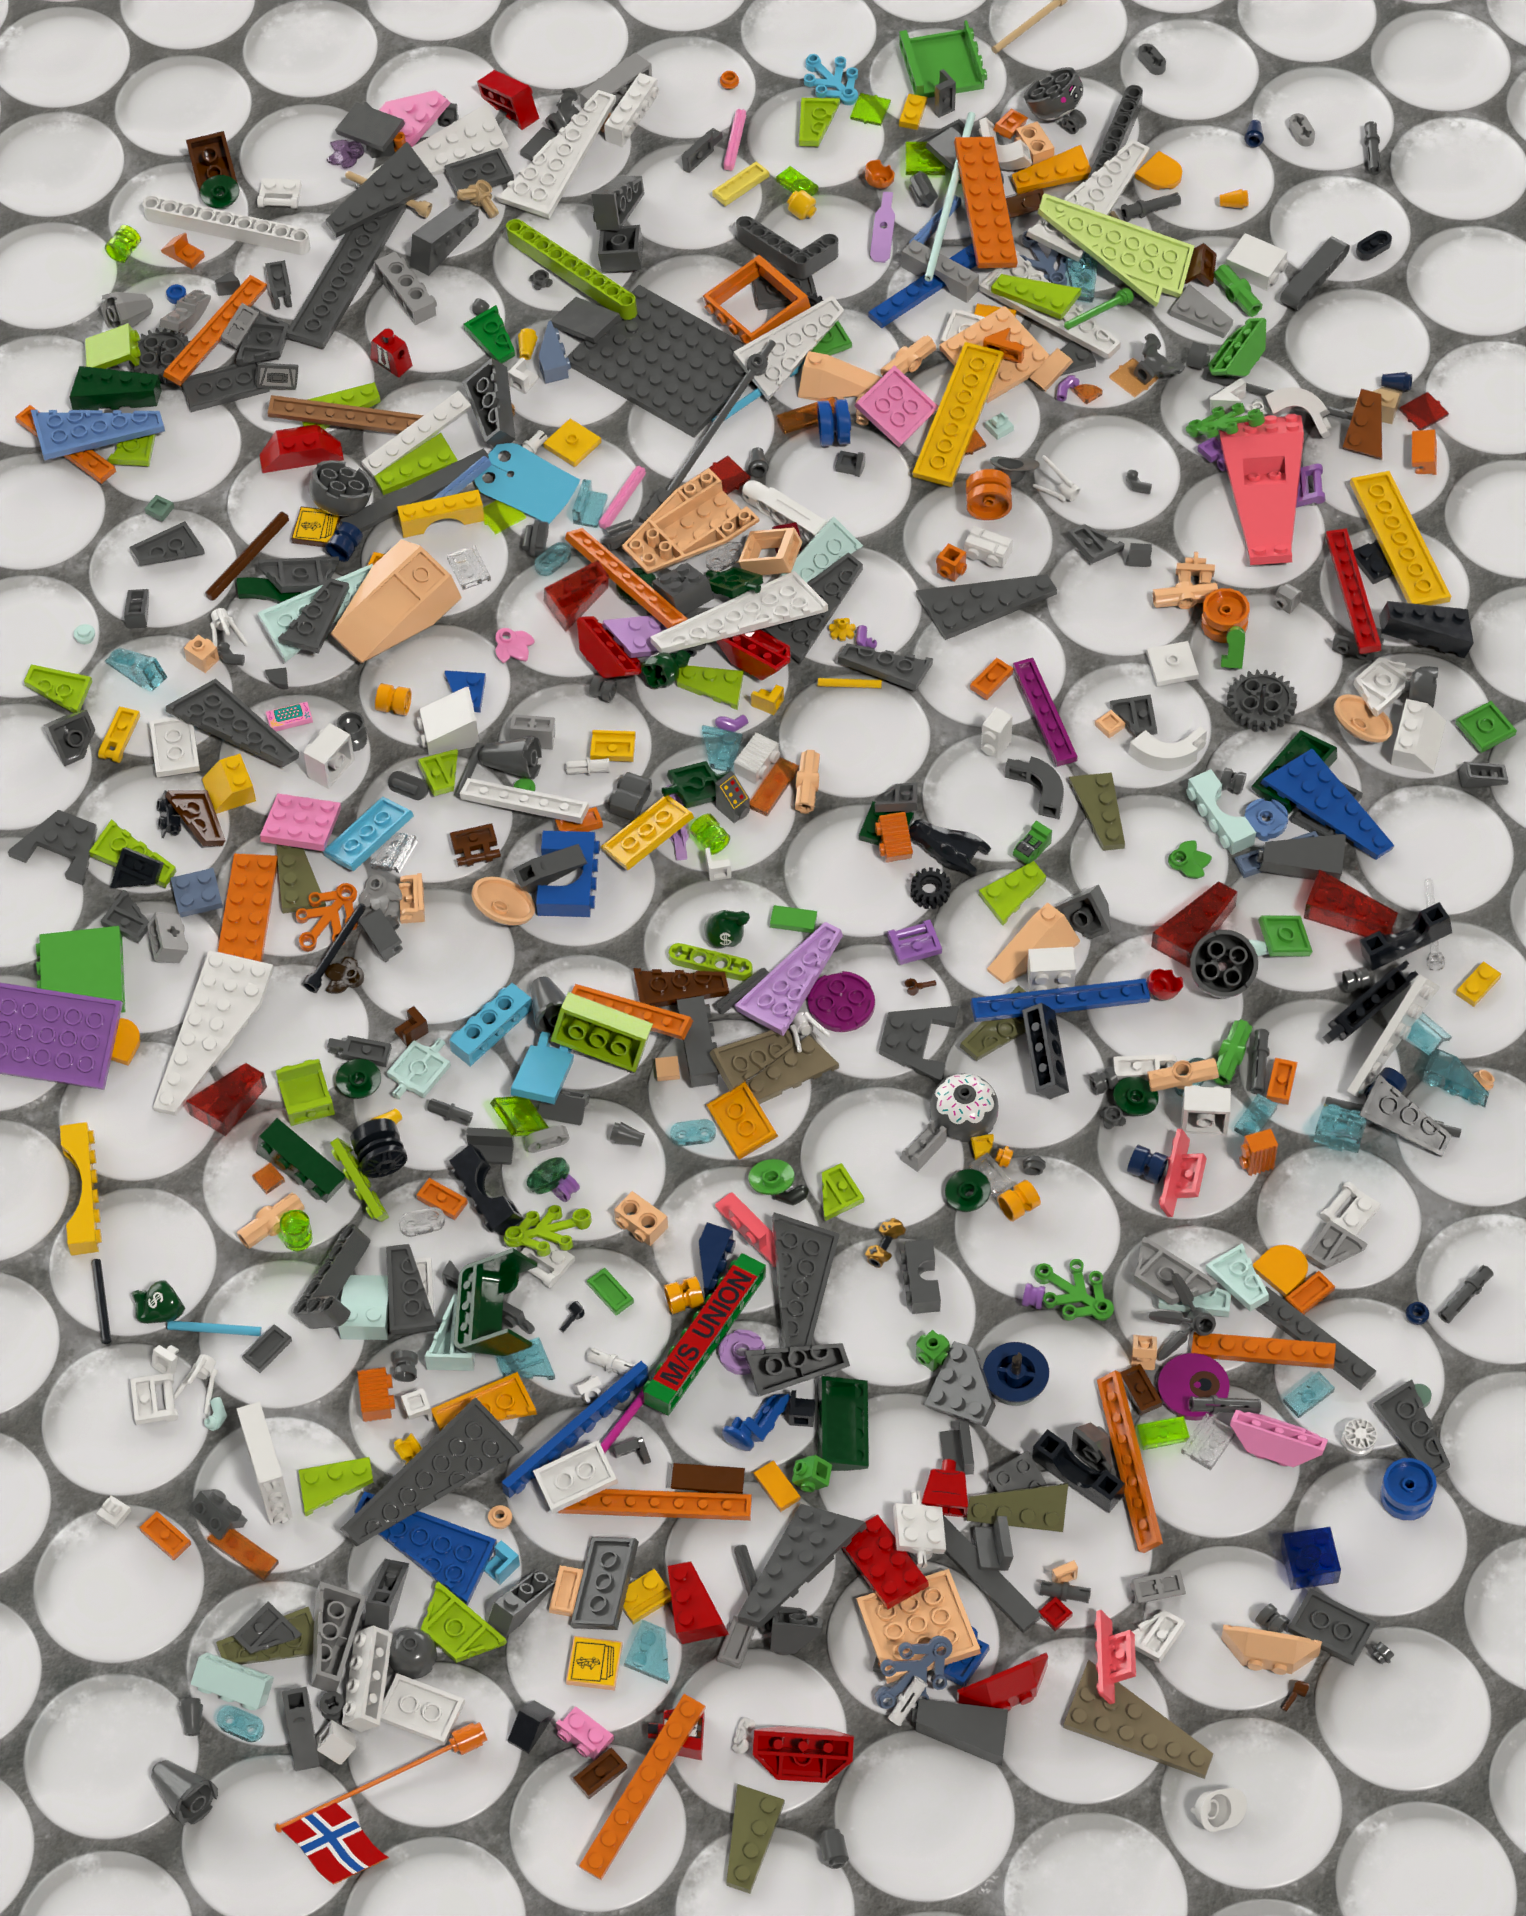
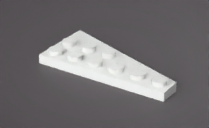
M832 295L734 351L733 356L747 373L748 358L753 354H760L769 340L775 341V347L766 358L768 361L766 372L762 375L754 376L752 379L769 401L806 358L808 351H812L844 314V309Z
M1418 975L1348 1088V1092L1359 1098L1361 1095H1365V1091L1371 1085V1081L1380 1072L1382 1066L1401 1040L1407 1038L1411 1032L1412 1025L1421 1016L1423 1010L1440 986L1424 976Z

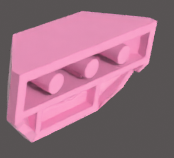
M1236 1410L1230 1422V1426L1248 1453L1254 1454L1261 1459L1266 1458L1275 1461L1282 1466L1296 1467L1321 1456L1328 1442V1439L1320 1437L1308 1429L1262 1414L1244 1413L1243 1411Z

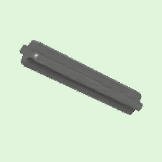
M740 1545L734 1548V1553L749 1596L757 1582V1577L747 1546ZM771 1620L762 1628H759L761 1634L772 1632Z

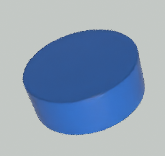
M179 284L171 285L166 290L167 300L172 304H177L179 299L187 295L185 287Z

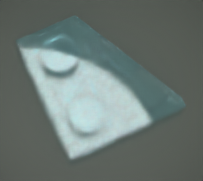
M703 725L702 735L705 741L710 768L730 772L739 751L743 735Z

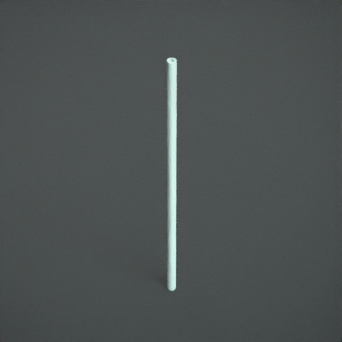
M973 112L968 113L962 137H970L976 116ZM957 157L925 274L926 281H932L956 192L960 176Z

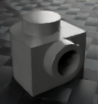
M1193 342L1186 365L1201 370L1204 366L1207 367L1211 355H1208L1209 346Z

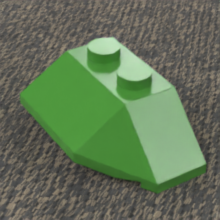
M1249 318L1244 326L1238 328L1229 336L1208 364L1210 373L1215 376L1246 377L1265 351L1266 319Z

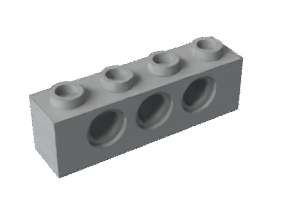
M394 251L374 261L376 275L415 325L436 316L435 307L437 302L435 298L427 293L425 285L417 280L415 272L409 270L403 257L400 258Z

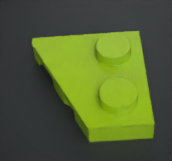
M457 749L418 759V766L433 796L454 791Z
M842 1163L822 1172L825 1221L864 1203V1196Z

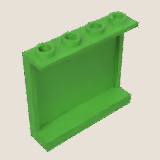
M967 20L964 21L963 30L909 38L907 30L899 31V46L914 95L927 98L935 97V85L939 84L940 70L942 69L956 82V93L984 89L987 72L986 69L982 68V56L978 55L977 41L973 40V28H969Z
M120 926L39 934L40 943H36V953L38 957L40 956V962H37L36 966L37 974L41 975V980L37 981V988L118 1000L123 1003L121 1013L126 1012L123 938Z

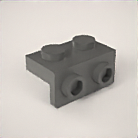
M217 1489L200 1491L188 1509L218 1540L223 1539L229 1529L243 1528L248 1521L242 1515V1511L237 1506L232 1505L226 1499V1495Z

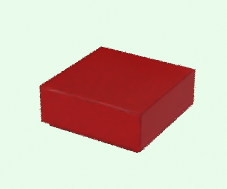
M1054 1597L1038 1611L1041 1614V1619L1054 1631L1058 1630L1073 1616V1612L1057 1597Z

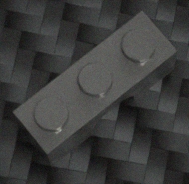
M933 1239L905 1241V1248L900 1251L901 1263L902 1265L906 1264L907 1271H903L904 1285H909V1291L906 1292L907 1306L911 1305L912 1314L940 1312L941 1298L938 1280H925L920 1276L923 1272L935 1270Z

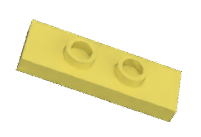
M756 161L714 189L712 196L726 207L770 177L769 171Z

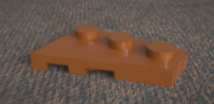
M1361 388L1343 449L1383 460L1382 396L1380 393Z

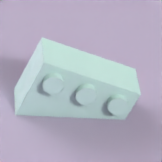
M457 1294L453 1295L442 1318L440 1328L433 1337V1343L429 1351L427 1350L425 1362L427 1370L474 1371L475 1353L464 1352L454 1345Z

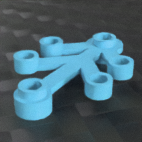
M810 54L806 58V69L810 72L818 71L825 79H817L813 74H806L804 76V85L807 87L817 86L816 96L818 98H840L844 105H853L858 99V91L854 89L855 80L858 78V70L854 67L847 69L846 77L848 81L845 87L841 83L843 69L846 67V59L839 56L835 58L836 69L833 75L821 64V59L818 55ZM827 87L835 88L836 90H827Z

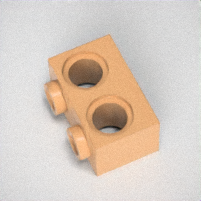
M1038 122L1016 128L1014 142L1021 139L1029 147L1032 165L1054 156L1055 147Z
M633 1191L614 1209L616 1224L621 1229L630 1231L639 1242H645L649 1246L668 1228V1217ZM630 1212L635 1213L634 1215H627ZM652 1225L653 1227L645 1228L644 1226Z

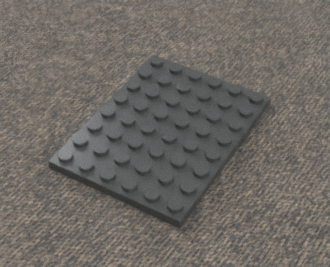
M638 285L631 292L636 298L637 316L630 320L621 318L596 343L584 339L567 356L571 368L695 438L722 410L746 375L744 369L733 356L734 351L743 347L744 344L654 292Z

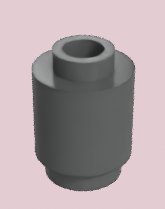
M839 1829L823 1831L820 1834L821 1839L819 1843L824 1865L830 1866L831 1869L843 1867L849 1860L844 1835L841 1834Z

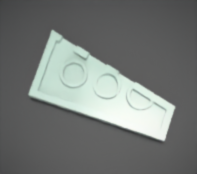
M832 517L797 555L792 571H795L807 583L848 552L852 554L863 545L835 517ZM781 573L779 577L784 576L788 573Z

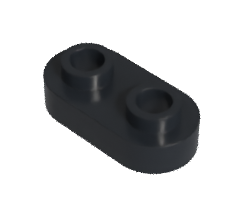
M1380 230L1364 238L1357 244V256L1363 260H1370L1386 251L1391 246V234Z

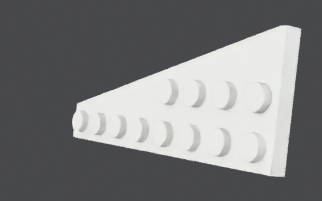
M598 90L584 104V108L577 115L574 114L571 117V121L565 128L562 127L559 130V134L544 145L533 157L532 162L526 168L523 167L519 171L520 174L514 181H510L507 184L508 187L501 194L498 193L496 196L497 201L550 219L616 102V95Z
M488 103L412 147L433 176L446 173L445 165L494 149L500 148L502 153L509 152V145ZM381 166L377 167L376 169L372 170L371 172L365 174L362 177L368 179Z
M1132 139L1118 151L1117 155L1110 161H1106L1102 168L1097 172L1095 171L1087 181H1083L1064 200L1109 215L1149 153L1150 148ZM1044 218L1039 219L1038 223L1027 231L1026 236L1077 262L1085 253L1083 249Z
M1016 251L1018 261L1016 268H997L979 285L981 292L1107 360L1121 348V342L1106 329L1104 330L1097 325L1094 318L1069 330L1064 328L1065 322L1084 313L1083 308L1080 306L1077 307L1073 304L1063 319L1060 320L991 293V286L1001 274L1049 282L1044 278V274L1041 271L1035 270L1031 262L1025 261L1018 251Z
M792 571L762 585L759 593L749 591L651 636V644L660 653H671L828 611V604L795 571Z

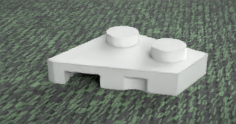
M1163 1610L1154 1615L1151 1620L1140 1623L1138 1628L1132 1631L1135 1634V1650L1161 1663L1185 1628V1620Z

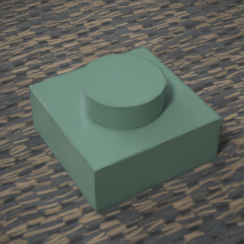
M155 495L145 507V513L163 522L174 509V503Z

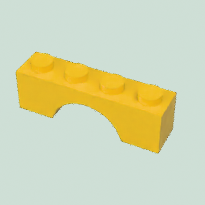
M479 490L397 506L403 538L424 534L429 525L441 519H457L464 525L485 521Z

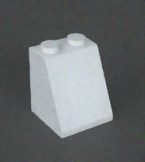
M464 687L420 708L421 717L417 718L419 731H424V735H421L423 748L427 747L429 755L454 749L461 750L475 747L476 743L479 742L477 721L469 687Z

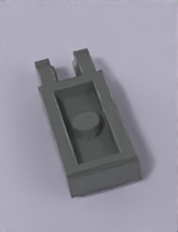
M285 260L265 263L275 309H280L278 296L286 295V305L292 307L291 288Z

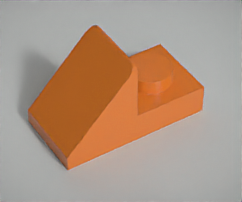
M186 233L174 237L161 249L163 254L191 269L205 257L204 251L188 243Z
M1011 328L984 338V347L1004 352L1003 359L1022 363L1025 345L1010 341Z

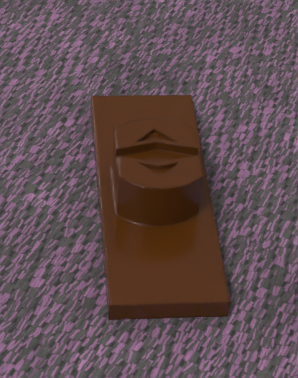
M673 1463L671 1489L692 1490L699 1493L743 1494L745 1468Z

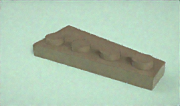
M788 1029L784 1036L770 1030L715 1048L709 1054L729 1092H731L773 1063L796 1044Z
M808 1035L800 1041L801 1053L797 1051L795 1045L746 1082L757 1102L761 1104L781 1095L783 1091L791 1087L793 1089L802 1085V1082L811 1078L814 1080L821 1077L824 1072L838 1069L839 1063Z

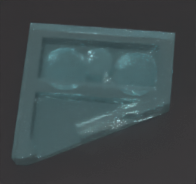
M539 1337L530 1340L532 1342L531 1348L504 1357L495 1356L503 1377L518 1372L519 1376L527 1379H533L534 1376L547 1377L548 1380L555 1379V1374Z
M642 1620L624 1666L668 1684L670 1673H668L666 1630Z

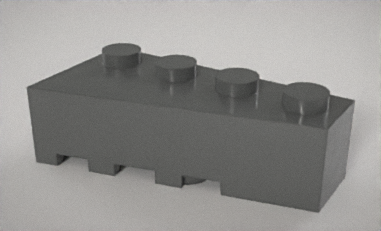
M619 175L591 194L594 208L593 221L596 222L597 230L620 231L645 194L642 176Z
M458 200L412 234L410 267L429 276L478 225L479 208L463 200Z
M491 358L462 383L485 442L495 447L498 444L511 443L516 437L507 366Z
M843 1343L744 1351L758 1397L850 1366Z

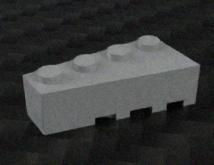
M321 1581L315 1594L312 1687L330 1692L337 1691L367 1596Z

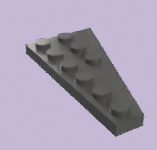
M848 552L807 583L828 604V611L760 630L789 645L790 656L801 664L862 572L863 564Z
M1047 574L916 590V597L944 640L1057 595V588Z
M217 679L208 682L166 706L167 713L282 768L299 758L298 750Z
M774 1212L772 1224L783 1348L811 1346L840 1234Z
M800 1504L739 1612V1622L762 1628L781 1610V1605L789 1597L793 1598L799 1593L798 1589L805 1582L809 1583L834 1559V1555L843 1546L846 1548L852 1542V1537L858 1532L862 1533L867 1528L865 1521Z

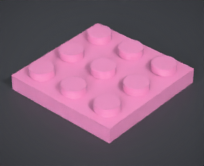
M895 365L854 405L898 447L904 444L939 407Z
M277 794L260 834V841L325 851L341 811V803Z

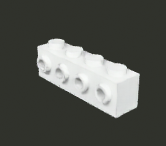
M642 73L638 74L604 124L605 141L621 147L624 146L658 96L657 78Z
M374 1625L355 1632L352 1658L349 1664V1679L346 1685L347 1692L343 1707L342 1725L359 1732L380 1726L393 1634Z

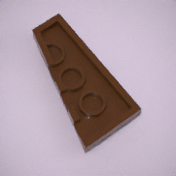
M633 968L639 1002L651 1006L662 1007L677 1004V1000L700 996H704V999L726 996L729 993L725 972L696 971L695 973H685L684 970L662 972V969L641 971V968Z

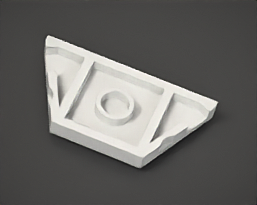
M1379 657L1355 678L1353 685L1373 715L1377 717L1404 693L1406 679H1410L1415 670L1405 668V663L1392 662L1389 659Z

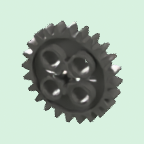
M156 328L155 333L148 330L147 336L140 334L141 340L138 342L141 352L139 365L135 366L129 360L131 371L134 370V372L159 375V380H163L164 384H166L167 378L163 377L165 369L190 341H188L187 336L182 337V333L178 332L175 334V331L172 330L167 332L166 328L162 332Z
M1257 669L1255 675L1248 671L1247 677L1241 674L1240 679H1234L1233 685H1230L1227 694V707H1230L1229 713L1234 714V720L1241 719V726L1248 723V729L1256 726V730L1259 731L1260 727H1264V730L1267 732L1268 727L1271 726L1276 730L1277 724L1283 727L1285 721L1289 722L1291 716L1295 714L1297 706V694L1294 693L1295 688L1289 687L1290 681L1283 682V675L1277 678L1276 672L1268 675V671L1265 670L1263 674H1260ZM1265 686L1263 712L1259 715L1261 688Z

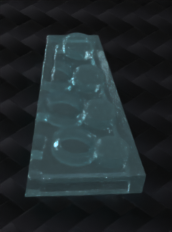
M1086 252L1079 262L1064 255L1070 286L1081 288V295L1077 300L1093 302L1098 261Z

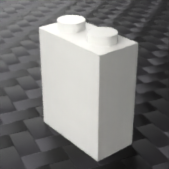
M1245 233L1226 258L1225 265H1229L1240 279L1245 278L1250 284L1267 291L1272 284H1276L1280 272L1286 270L1288 266V251Z

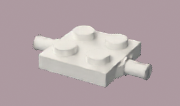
M913 1491L911 1492L912 1504L896 1503L893 1507L897 1551H909L916 1554L917 1567L921 1568L922 1566V1568H926L928 1566V1554H944L946 1551L942 1507L923 1505L921 1502V1492Z

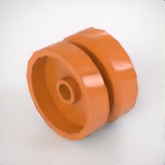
M983 469L976 471L966 480L967 511L970 515L981 520H996L1006 516L1011 511V479L1007 474L995 469Z
M1231 588L1214 590L1207 595L1203 602L1201 627L1205 635L1213 641L1227 643L1226 634L1229 628L1239 626L1246 633L1250 605L1246 596Z

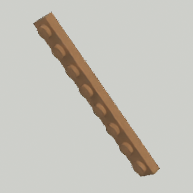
M274 395L270 397L268 417L393 434L401 433L424 416Z

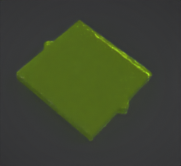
M860 93L850 119L864 122V124L869 123L881 126L891 100L878 97L877 95Z
M498 500L483 507L484 524L488 525L495 535L526 518L522 511Z

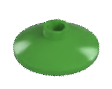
M768 1159L757 1163L750 1170L748 1176L750 1186L756 1192L765 1195H775L786 1191L793 1184L795 1177L793 1168L785 1161L778 1159Z

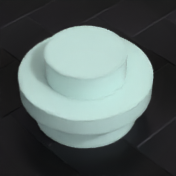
M83 624L74 630V637L80 644H89L95 637V630L91 625Z

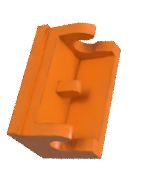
M1435 429L1412 431V467H1424L1415 469L1416 474L1437 475V439Z

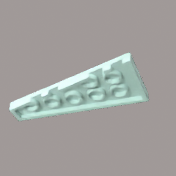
M373 564L335 579L349 583L350 588L334 622L341 618ZM323 585L258 612L260 621L285 663L301 649L279 643L278 637L289 629L290 623L301 615V610L312 602L313 596Z

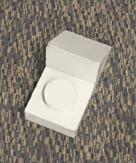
M1240 378L1210 397V413L1212 414L1213 408L1219 406L1224 407L1225 415L1231 412V407L1236 403H1241L1246 397V382Z

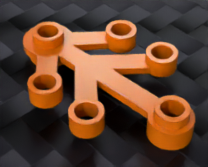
M343 883L337 887L336 891L312 892L308 899L312 907H318L324 901H335L331 906L307 910L300 908L296 911V920L299 923H306L310 918L322 917L311 932H304L300 935L299 947L303 951L309 952L316 948L317 938L330 921L333 930L332 943L335 941V938L342 930L338 911L344 905L346 913L345 924L354 912L353 902L357 898V890L353 885ZM343 893H349L350 896H349V897H344V896H342V894H343ZM313 897H317L319 900L317 902H313L311 899ZM303 913L306 917L300 918L298 915ZM358 922L356 923L353 930H355L358 927ZM307 941L312 943L310 946L304 945Z

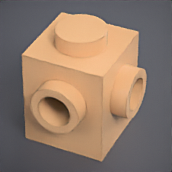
M200 635L190 640L184 647L186 661L204 673L219 661L217 647L211 640L204 639Z

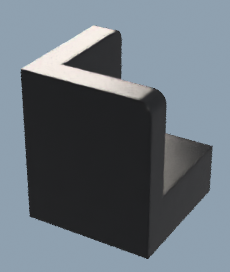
M792 1390L789 1425L813 1427L815 1400L797 1398L796 1390Z

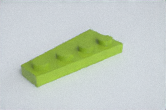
M1001 274L991 286V293L1062 320L1081 295V288Z
M375 382L307 399L370 408L381 402ZM302 421L303 426L317 424L323 429L330 427V425Z
M439 433L374 476L375 482L382 494L386 495L409 486L458 460L442 433Z
M111 819L90 849V857L117 867L122 848H130L164 863L157 885L166 888L171 881L170 878L177 872L176 867L158 853L148 849L147 845L142 841H137L132 837L131 833L121 829Z
M338 1137L330 1143L334 1148L331 1152L338 1162L341 1161L344 1165L343 1173L349 1181L353 1180L356 1185L354 1191L360 1200H365L368 1205L365 1209L369 1216L381 1222L389 1218L374 1190L370 1191L369 1188L372 1187V1184L368 1177L362 1171L359 1172L360 1164L358 1159L351 1153L353 1149L350 1144Z

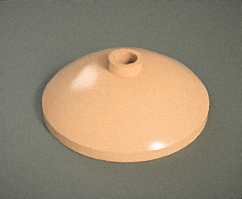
M1345 694L1338 697L1335 701L1334 712L1336 718L1352 736L1367 742L1379 743L1388 740L1392 735L1393 726L1388 716L1384 712L1377 717L1374 716L1362 697Z
M484 877L479 879L472 888V899L478 910L487 918L497 923L510 926L522 925L530 921L535 913V904L529 893L510 880L500 877Z

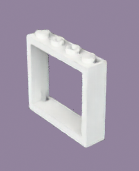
M259 1401L236 1408L270 1525L280 1522L284 1524L289 1519H293V1515L261 1403Z

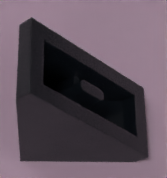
M535 1700L519 1710L509 1735L508 1743L529 1754L555 1715V1712Z

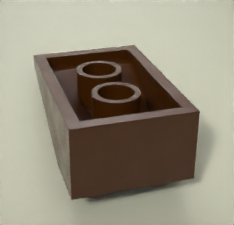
M224 131L186 140L199 193L202 184L208 178L216 175H226L237 182Z

